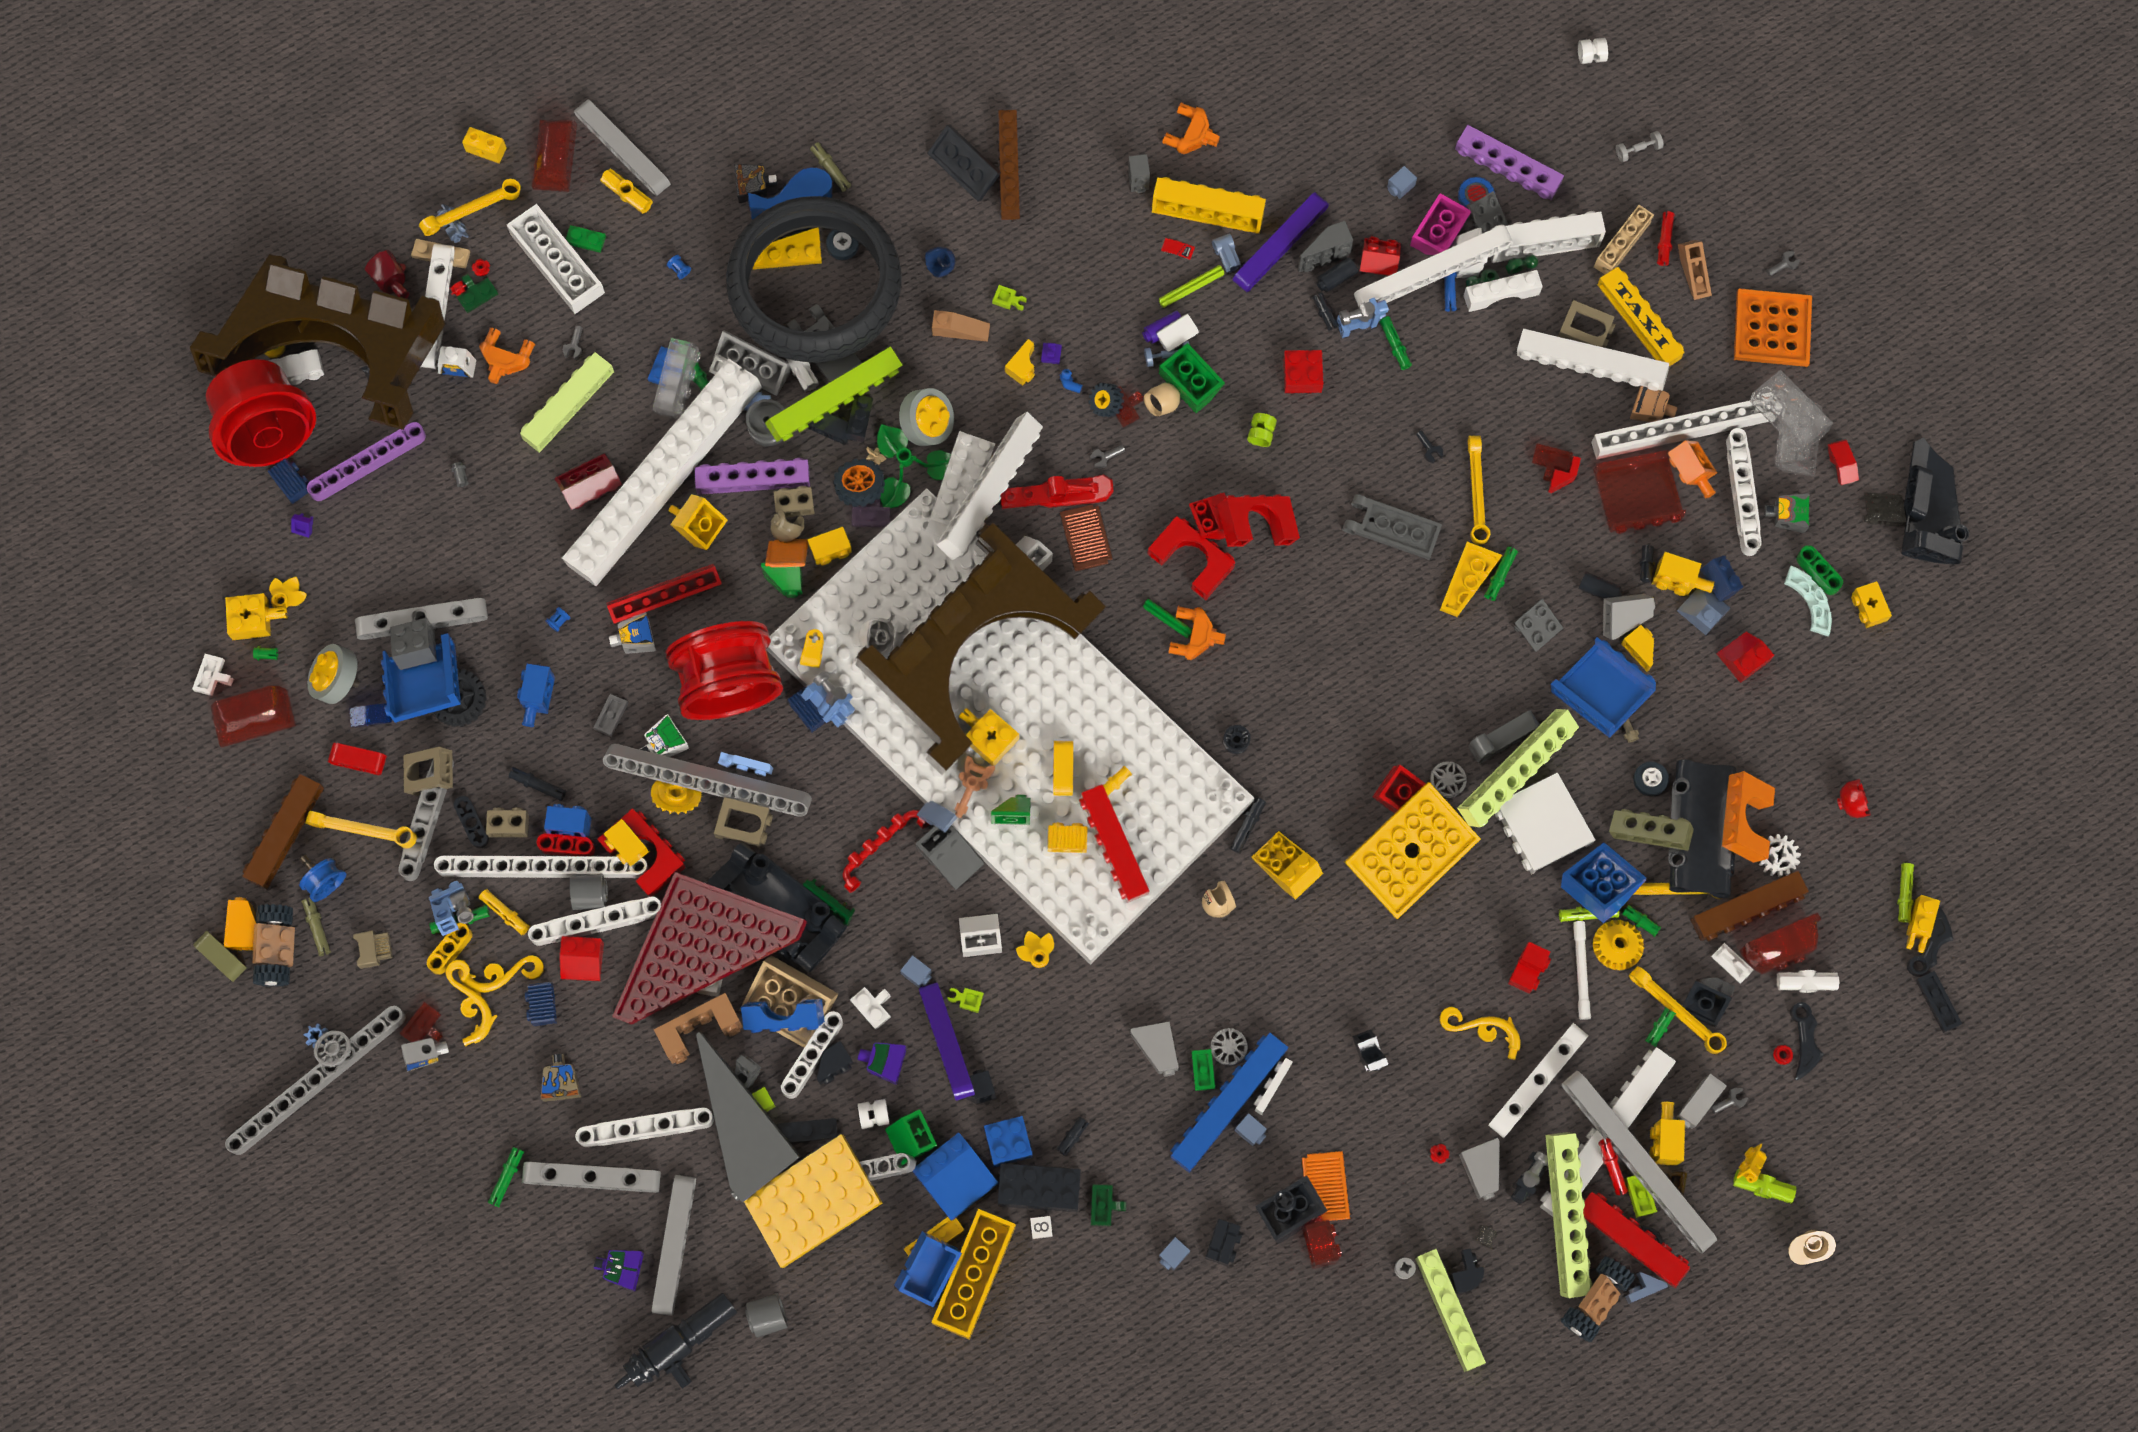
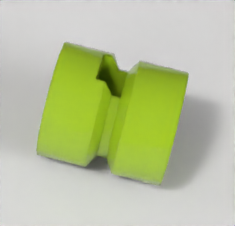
M1255 413L1251 422L1253 428L1249 430L1247 438L1248 442L1261 447H1269L1273 438L1271 432L1275 430L1277 422L1276 418L1264 413Z

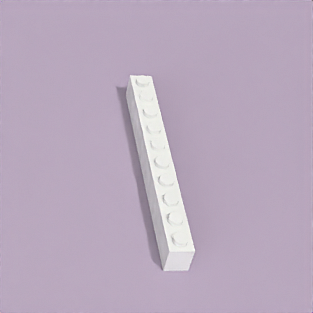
M1776 395L1596 434L1591 443L1597 460L1725 432L1735 428L1775 421L1781 411Z
M1028 412L1016 418L936 545L952 560L959 556L963 557L969 549L967 547L977 538V531L983 528L985 525L984 520L992 514V508L1000 501L1001 493L1008 488L1009 480L1017 474L1016 469L1025 461L1024 456L1032 450L1033 447L1031 445L1040 437L1039 432L1043 426Z
M1657 1047L1653 1051L1648 1050L1643 1057V1060H1645L1644 1064L1641 1067L1638 1065L1631 1075L1634 1078L1631 1082L1626 1081L1620 1089L1623 1093L1619 1098L1615 1096L1609 1104L1612 1111L1627 1129L1676 1062ZM1594 1128L1587 1134L1586 1138L1589 1140L1586 1144L1583 1145L1581 1143L1577 1148L1578 1157L1581 1161L1579 1172L1583 1182L1581 1193L1603 1164V1154L1598 1143L1604 1138ZM1568 1170L1564 1173L1565 1179L1568 1177ZM1570 1190L1566 1192L1567 1199L1570 1197ZM1546 1191L1540 1199L1543 1202L1540 1208L1553 1217L1551 1192Z

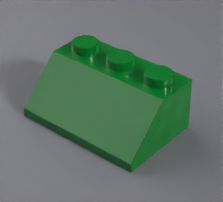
M1188 343L1159 367V375L1167 383L1174 385L1178 389L1180 397L1195 413L1205 407L1225 384Z

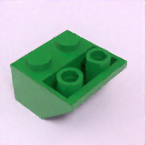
M920 1109L902 1117L885 1129L896 1154L904 1153L917 1159L938 1149ZM907 1158L902 1160L901 1165L908 1163Z

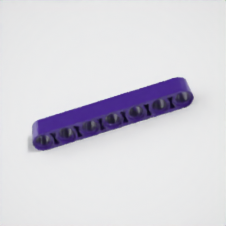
M1314 192L1235 274L1233 282L1245 292H1249L1327 210L1329 203Z
M938 983L919 988L955 1100L975 1095Z

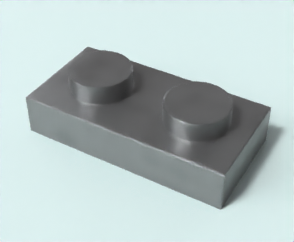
M610 694L593 727L594 730L612 737L628 702Z

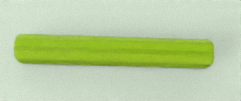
M1218 265L1159 298V304L1162 308H1165L1224 275L1223 268Z

